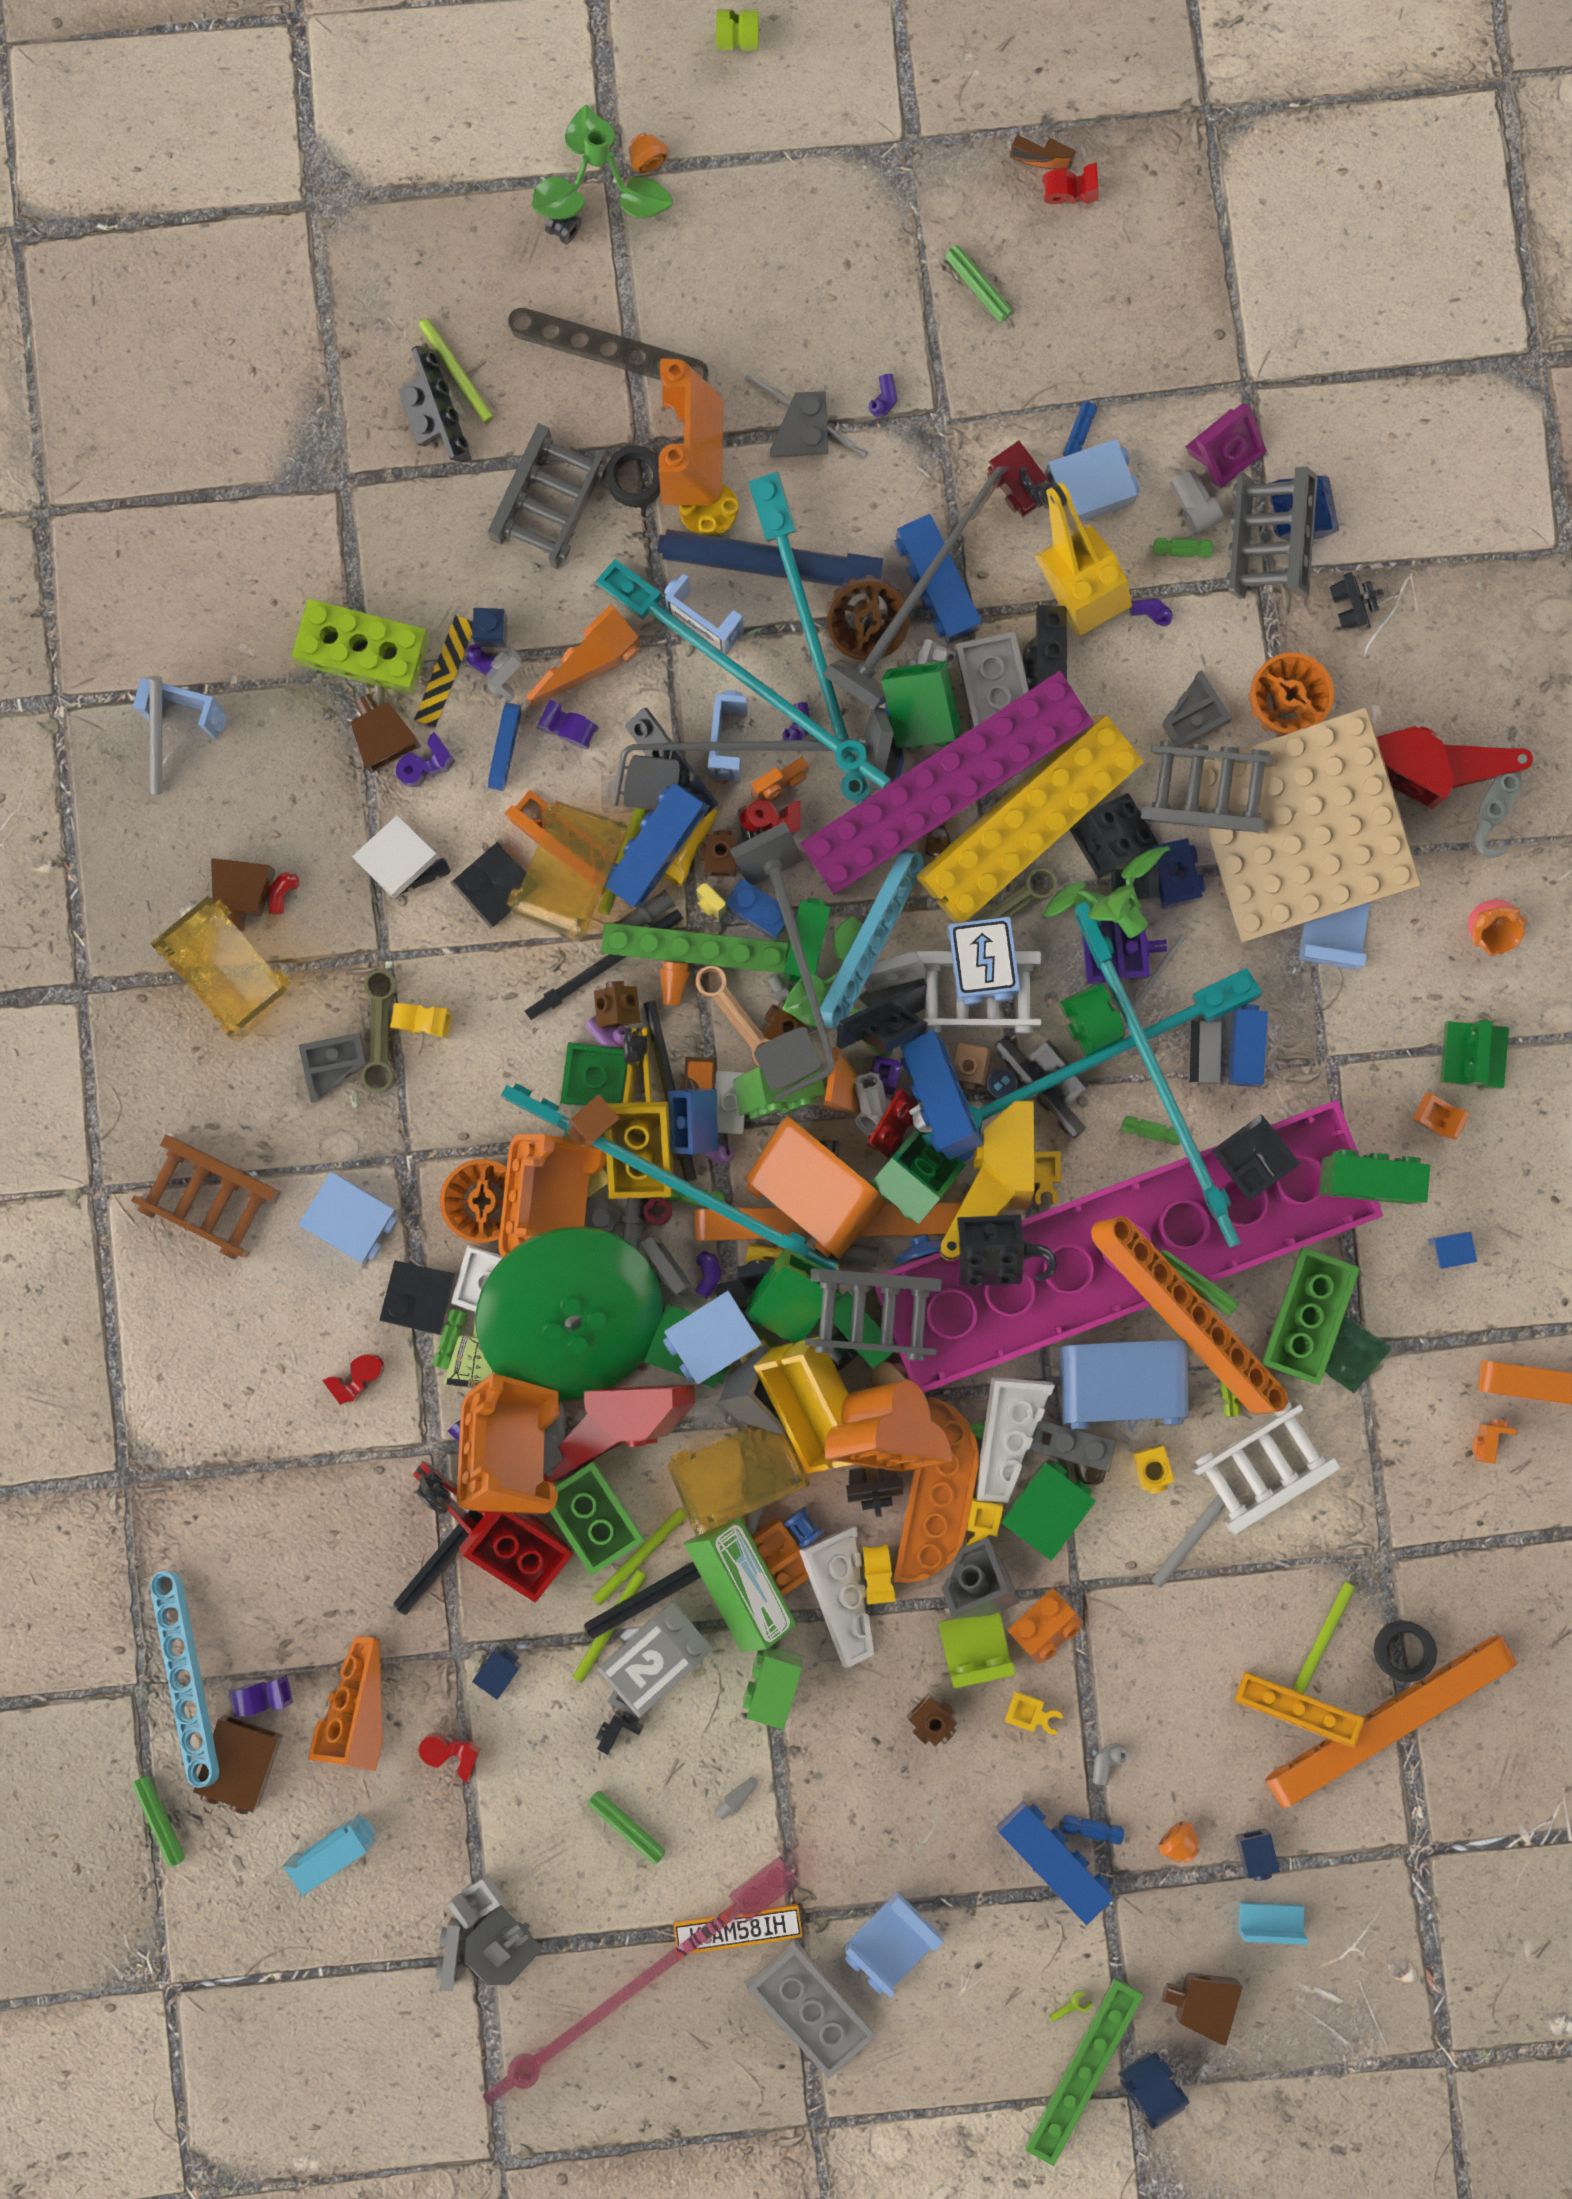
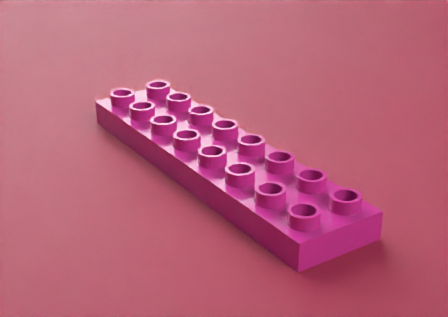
M1338 1099L1271 1124L1300 1165L1250 1201L1246 1199L1211 1152L1216 1146L1199 1152L1214 1185L1219 1190L1224 1189L1229 1197L1231 1206L1227 1208L1228 1216L1241 1242L1232 1248H1229L1217 1220L1214 1219L1203 1196L1202 1187L1188 1157L1021 1220L1024 1240L1032 1244L1044 1245L1052 1250L1056 1256V1271L1046 1280L1037 1281L1035 1276L1046 1271L1047 1261L1042 1257H1031L1023 1260L1021 1284L961 1287L959 1286V1258L955 1261L945 1260L941 1256L940 1251L882 1273L942 1279L941 1292L930 1291V1297L926 1298L923 1348L936 1349V1355L925 1354V1361L906 1359V1353L898 1352L902 1364L907 1371L908 1379L916 1383L925 1393L1151 1306L1093 1242L1091 1230L1098 1221L1118 1216L1127 1217L1159 1252L1167 1250L1207 1280L1214 1282L1383 1217L1384 1215L1378 1201L1319 1195L1322 1158L1331 1156L1332 1151H1338L1339 1149L1358 1151ZM873 1286L883 1310L884 1294L881 1293V1287ZM900 1289V1295H896L893 1340L897 1346H910L914 1296H911V1289Z

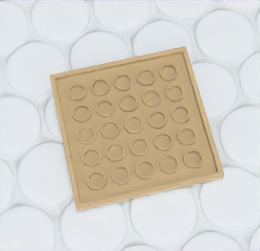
M1365 707L1239 751L1241 754H1251V749L1270 751V756L1277 759V766L1265 765L1259 813H1262L1261 818L1269 821L1268 834L1207 828L1241 943L1422 886L1368 708ZM1211 760L1203 764L1199 804L1204 813H1212V808H1216L1222 761ZM1234 762L1228 810H1231V815L1242 816L1243 811L1247 809L1252 764Z

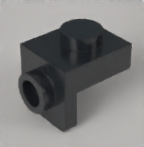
M1152 867L1144 875L1134 880L1133 887L1137 900L1160 898L1158 867ZM1124 869L1111 871L1112 892L1127 885L1126 879L1121 875Z
M616 1711L609 1724L605 1721L602 1723L595 1739L600 1741L597 1750L608 1755L622 1727L640 1735L643 1729V1725L639 1723L640 1718L634 1717L625 1711L622 1713Z

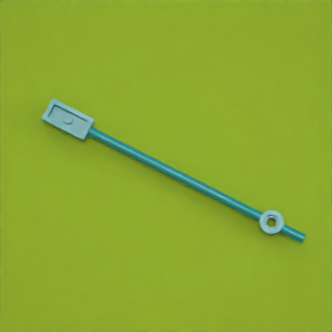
M776 471L748 481L765 540L769 542L776 539L835 736L837 739H849L832 681L823 676L827 669V664L788 539V535L797 532L780 474ZM853 755L846 758V761L849 763L856 761ZM860 771L853 774L847 773L841 782L843 795L848 800L855 801L856 806L866 800L873 788H869L864 774ZM855 780L861 785L858 792H854L851 789V784Z
M614 559L596 579V584L599 588L640 619L644 620L651 613L834 751L837 766L841 771L849 774L860 771L883 789L889 785L891 779L867 761L866 750L860 742L855 740L841 742L660 606L658 602L662 599L661 593L618 560ZM853 755L857 757L855 762L849 763L846 761L848 756Z
M1087 902L1075 906L1073 915L1098 969L1101 968L1202 1187L1208 1209L1214 1219L1217 1220L1229 1248H1232L1241 1242L1228 1216L1227 1208L1231 1206L1229 1197L1224 1189L1219 1190L1214 1185L1111 962V954L1114 953V949L1108 936L1103 937L1098 926H1101V920L1089 918L1088 912L1090 908Z
M1245 968L1193 993L1194 1005L1144 1028L1143 1031L1147 1040H1150L1200 1015L1209 1023L1245 1004L1261 998L1262 990L1249 969ZM1132 1035L979 1109L969 1105L978 1131L980 1132L983 1120L1007 1109L1014 1101H1024L1136 1047ZM933 1131L922 1136L927 1147L932 1145L930 1136L933 1135Z
M517 1083L513 1087L505 1086L501 1098L555 1127L557 1126L566 1132L569 1131L570 1127L567 1124L570 1119L557 1112L560 1106L545 1098L540 1103L529 1097L532 1091ZM600 1137L592 1144V1146L777 1244L779 1247L787 1248L826 1269H836L837 1262L806 1246L808 1240L801 1235L791 1231L790 1235L787 1236L604 1137Z

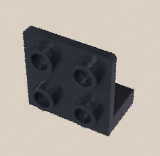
M1129 793L1087 812L1069 829L1098 879L1108 875L1123 863L1158 845V841L1145 820L1141 819V813Z
M1021 1214L957 1217L960 1250L959 1286L979 1287L1021 1284L1024 1256Z

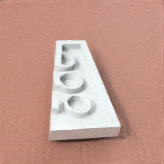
M992 1377L975 1498L978 1501L1008 1503L1021 1471V1463L1026 1450H1029L1032 1444V1435L1038 1421H1041L1045 1412L1044 1406L1047 1398L1052 1394L1055 1387L1053 1382Z
M856 1526L845 1528L799 1550L840 1661L845 1668H849L874 1655L869 1614H866L864 1597H866L865 1585L861 1583L859 1569L862 1563L860 1553H857L855 1538L858 1537Z

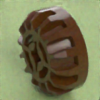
M866 575V578L857 580L853 577L848 579V584L842 588L838 586L834 591L831 602L828 601L826 616L828 633L837 649L852 659L865 661L905 602L900 589H896L888 579H876L873 575ZM866 593L865 599L859 600L855 606L848 605L854 596ZM878 596L886 603L887 615L880 613ZM871 609L872 616H868L867 620H865L863 624L862 617H866L867 614L870 613ZM845 610L853 612L856 629L852 628L847 622ZM909 615L881 659L896 651L905 640L910 624Z

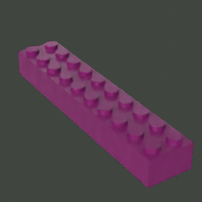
M1058 671L891 782L885 789L882 788L801 842L800 845L833 895H836L1092 726L1094 721L1062 672Z

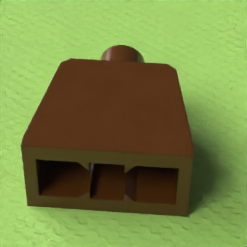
M366 694L354 702L361 716L353 719L350 723L363 763L370 774L421 747L415 735L389 702L377 707L371 694Z
M212 858L213 908L218 912L228 913L226 930L244 932L246 915L261 917L268 898V889L275 876V869L265 864Z
M1187 1973L1183 1987L1166 1983L1162 2002L1177 2006L1175 2017L1180 2024L1226 2046L1243 1987L1235 1978Z

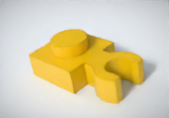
M1061 1151L1034 1152V1183L1039 1184V1188L1034 1193V1202L1036 1205H1040L1041 1194L1047 1192L1051 1195V1203L1057 1204L1058 1193L1053 1188V1183L1062 1182Z
M972 1498L967 1531H972L974 1534L969 1536L966 1546L988 1537V1535L997 1537L1003 1503L978 1501L976 1498Z
M1014 1690L1004 1722L1034 1732L1037 1724L1042 1725L1048 1734L1057 1735L1058 1730L1048 1726V1720L1051 1717L1062 1719L1063 1714L1056 1709L1043 1711L1044 1701Z

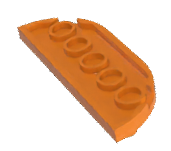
M929 1396L927 1402L930 1410V1420L939 1425L944 1431L950 1444L952 1462L913 1471L892 1579L893 1582L909 1583L921 1581L948 1566L959 1552L967 1530L979 1465L977 1441L974 1433L971 1432L968 1422L955 1408L944 1401Z

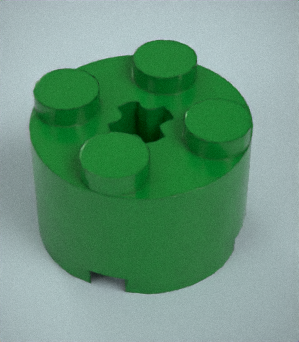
M1101 983L1092 985L1059 1001V1006L1066 1018L1069 1017L1071 1022L1066 1025L1067 1030L1074 1042L1078 1040L1085 1056L1112 1045L1125 1036L1121 1017L1117 1009L1113 1010L1109 1003L1112 999Z

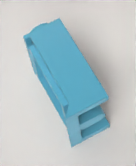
M357 1814L353 1820H349L302 1854L294 1853L283 1867L301 1895L304 1896L365 1854L376 1841L373 1836L376 1834L375 1829L367 1818L362 1819Z

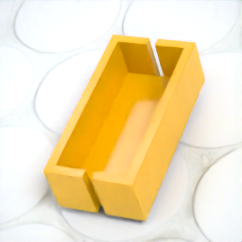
M806 1340L798 1341L795 1345L790 1343L771 1348L754 1365V1368L807 1474L828 1470L832 1466L838 1468L853 1465L825 1459V1440L827 1434L832 1427L842 1424V1406L849 1394L829 1353L815 1352V1346L805 1345Z

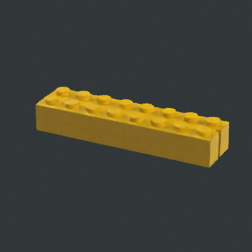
M1107 715L1093 716L1094 724L1056 749L915 876L931 897L938 899L936 903L952 922L963 923L970 919L1086 815L1087 812L1144 763Z

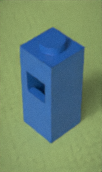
M1245 1004L1241 1009H1236L1232 1012L1228 1085L1260 1087L1264 1085L1268 1011H1259V1005Z

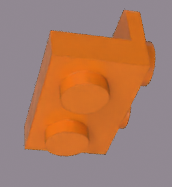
M1052 1587L1007 1631L1038 1664H1041L1043 1661L1050 1660L1056 1654L1057 1648L1065 1640L1076 1636L1084 1621Z

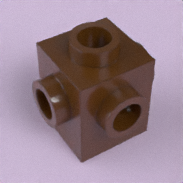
M715 830L713 835L706 834V843H700L699 861H705V876L736 877L737 864L729 849L737 846L738 840L737 836H731V831ZM719 851L726 852L724 855L717 854V852Z
M612 981L605 983L606 988L594 991L597 1027H619L641 1023L637 986H624V981Z
M780 1000L777 1006L772 1004L764 1017V1020L767 1022L762 1029L764 1037L772 1040L801 1027L806 1028L808 1032L810 1027L792 1014L783 1010L785 1001ZM785 1021H791L789 1024L783 1025Z
M929 1693L907 1715L908 1720L916 1727L912 1732L925 1745L929 1741L935 1747L940 1742L945 1744L957 1731L954 1728L957 1725L953 1717L956 1713L955 1710L943 1699L938 1703ZM932 1719L939 1720L935 1725L929 1724Z

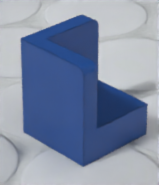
M1471 1232L1428 1239L1429 1245L1435 1246L1438 1265L1441 1269L1477 1262Z

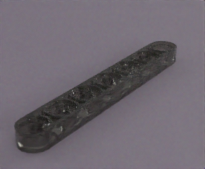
M520 307L514 309L508 317L511 333L525 341L660 381V371L657 367L660 359H680L691 368L701 369L703 371L702 378L708 382L709 375L706 364L693 357ZM525 316L530 319V326L526 330H518L514 327V321L518 317ZM548 325H555L559 328V334L553 339H548L542 334L543 329ZM582 333L588 337V342L584 347H575L571 343V339L575 334ZM605 342H612L617 346V351L611 356H605L600 352L601 345ZM636 350L642 351L646 355L645 361L638 365L629 361L630 353Z

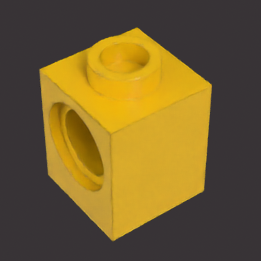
M1159 1444L1130 1453L1142 1490H1149L1150 1494H1155L1168 1490L1167 1484L1175 1482L1163 1445ZM1151 1462H1157L1161 1468L1159 1476L1154 1479H1149L1146 1475V1467Z

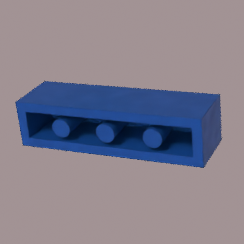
M931 514L897 528V539L894 540V545L899 556L905 555L909 563L906 569L913 584L919 582L945 544ZM948 553L920 596L924 609L926 611L931 610L935 618L932 624L939 638L944 637L946 644H950L980 630L982 624L959 572Z
M675 783L671 787L667 786L663 789L658 797V802L660 803L653 813L649 812L644 817L640 825L642 830L636 839L633 837L628 841L623 849L624 857L619 864L615 863L606 874V879L608 880L604 886L636 908H642L710 807Z
M931 1030L901 1045L904 1057L900 1060L908 1075L911 1074L914 1083L910 1084L915 1098L922 1102L924 1108L920 1110L925 1124L932 1128L933 1135L930 1136V1140L936 1152H942L949 1160H952L983 1145L944 1041L934 1030Z
M1022 1801L996 1826L998 1832L1087 1926L1113 1900L1111 1893L1108 1891L1112 1886L1100 1873L1094 1876L1087 1869L1090 1863L1079 1850H1076L1074 1853L1071 1852L1065 1845L1068 1839L1056 1826L1051 1830L1043 1822L1046 1816L1034 1803L1029 1807Z

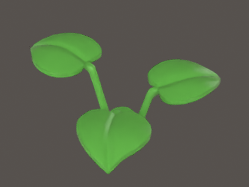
M584 105L572 118L565 133L567 147L575 154H584L575 183L571 186L569 181L561 177H549L542 180L534 190L531 207L540 215L552 219H566L576 215L584 206V197L576 190L581 185L587 164L599 167L606 161H609L619 190L624 192L620 196V206L630 216L643 219L653 217L669 209L673 205V199L662 186L646 177H632L629 179L627 186L623 184L614 161V153L609 151L615 142V132L588 105Z
M1169 846L1155 848L1134 858L1121 874L1126 879L1127 885L1116 889L1107 898H1103L1100 901L1083 890L1086 886L1083 881L1067 885L1050 900L1042 913V917L1045 919L1046 917L1060 914L1068 909L1077 898H1085L1094 905L1088 912L1090 919L1113 921L1115 924H1119L1128 938L1137 936L1146 929L1149 923L1139 911L1142 905L1137 900L1133 882L1136 878L1148 872L1160 857L1171 849Z
M848 916L837 927L833 938V948L841 962H844L862 927L861 923L851 916ZM838 972L825 980L810 974L820 1008L831 988L828 984L835 980ZM801 978L791 990L783 1010L798 1018L805 1025L817 1027L803 979ZM852 1008L849 1014H855L862 1009ZM865 1042V1044L879 1056L890 1057L893 1052L892 1049L886 1053H883L881 1051L876 1050L873 1046Z

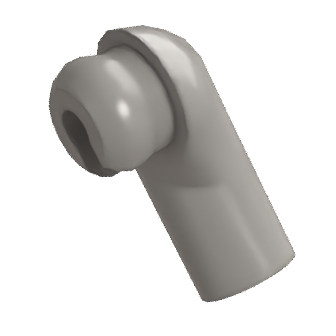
M1114 1743L1096 1754L1092 1783L1108 1785L1109 1768L1119 1762L1124 1763L1128 1759V1751L1125 1747Z

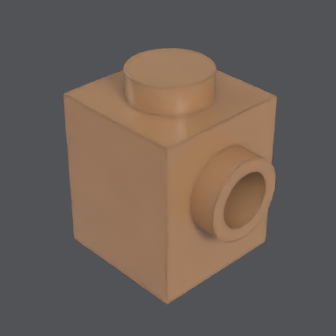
M958 1043L953 1067L963 1090L976 1091L977 1087H986L992 1051L989 1048Z

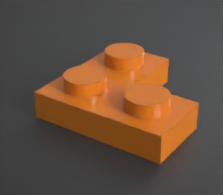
M802 756L780 771L775 767L751 783V796L755 801L769 800L773 802L781 796L780 790L788 785L792 788L796 787L807 779L805 774L809 772V765Z

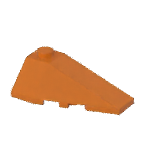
M612 604L582 632L584 635L583 642L579 646L576 645L567 649L563 654L564 657L561 659L562 665L558 669L556 666L551 668L528 693L526 699L532 707L619 666L624 660L629 662L639 652V637Z
M833 1047L832 1053L835 1065L831 1074L828 1075L822 1110L858 1116L860 1108L854 1081L859 1075L840 1048Z
M355 1636L340 1669L341 1682L337 1691H331L327 1699L331 1705L325 1718H319L316 1724L308 1760L376 1771L383 1740L379 1639Z

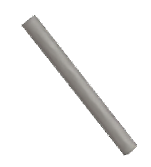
M151 676L149 677L150 793L160 795L162 794V677Z
M1227 1483L1234 1494L1237 1490ZM1219 1493L1151 1581L1161 1588L1225 1506Z

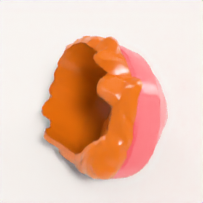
M1492 899L1479 904L1471 912L1467 927L1473 939V945L1475 947L1480 946L1490 956H1494L1496 954L1502 955L1519 946L1525 935V925L1528 920L1522 917L1520 909L1510 902Z

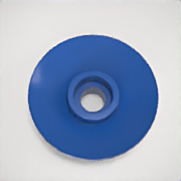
M928 1235L911 1239V1247L899 1254L893 1260L894 1264L939 1251L942 1240H929Z

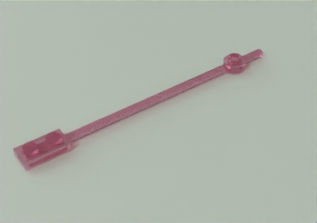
M779 1855L729 1894V1897L734 1902L730 1907L534 2056L529 2053H521L515 2056L508 2067V2076L483 2094L485 2102L491 2105L514 2086L520 2089L532 2087L540 2076L543 2064L740 1914L747 1921H750L796 1886L799 1880L782 1857ZM523 2064L528 2065L531 2072L528 2074L522 2073L520 2066Z

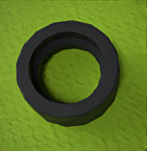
M637 445L623 447L613 454L607 465L606 477L609 491L615 500L625 506L634 508L647 506L655 501L660 494L659 458L648 448ZM641 460L652 469V483L644 492L628 493L619 485L617 479L618 470L627 461Z
M1405 1620L1391 1622L1382 1628L1375 1639L1373 1650L1376 1663L1384 1673L1397 1681L1408 1683L1419 1681L1430 1674L1436 1664L1438 1653L1435 1640L1429 1631L1414 1622ZM1411 1633L1418 1637L1422 1643L1424 1650L1423 1658L1412 1669H1398L1388 1658V1644L1397 1634Z

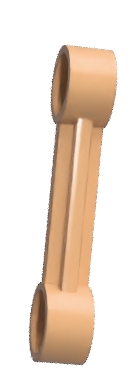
M716 966L702 968L696 976V986L699 993L715 1001L752 1049V1060L757 1067H760L754 1052L760 1045L770 1040L763 1036V1033L726 987L727 981L724 972ZM716 972L722 977V985L717 992L707 993L702 989L700 978L703 974Z

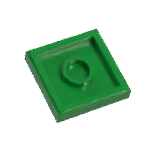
M568 1042L560 1103L586 1106L598 1094L606 1103H623L628 1066L624 1062L623 1049Z

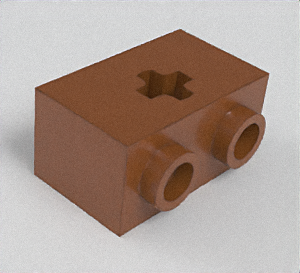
M598 1094L569 1120L567 1125L570 1129L567 1133L579 1147L584 1143L589 1148L610 1130L620 1118Z

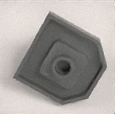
M500 1905L489 1912L464 1939V1963L486 1985H510L540 1953L543 1947L531 1936L528 1930L530 1925L527 1922L524 1924L517 1922Z

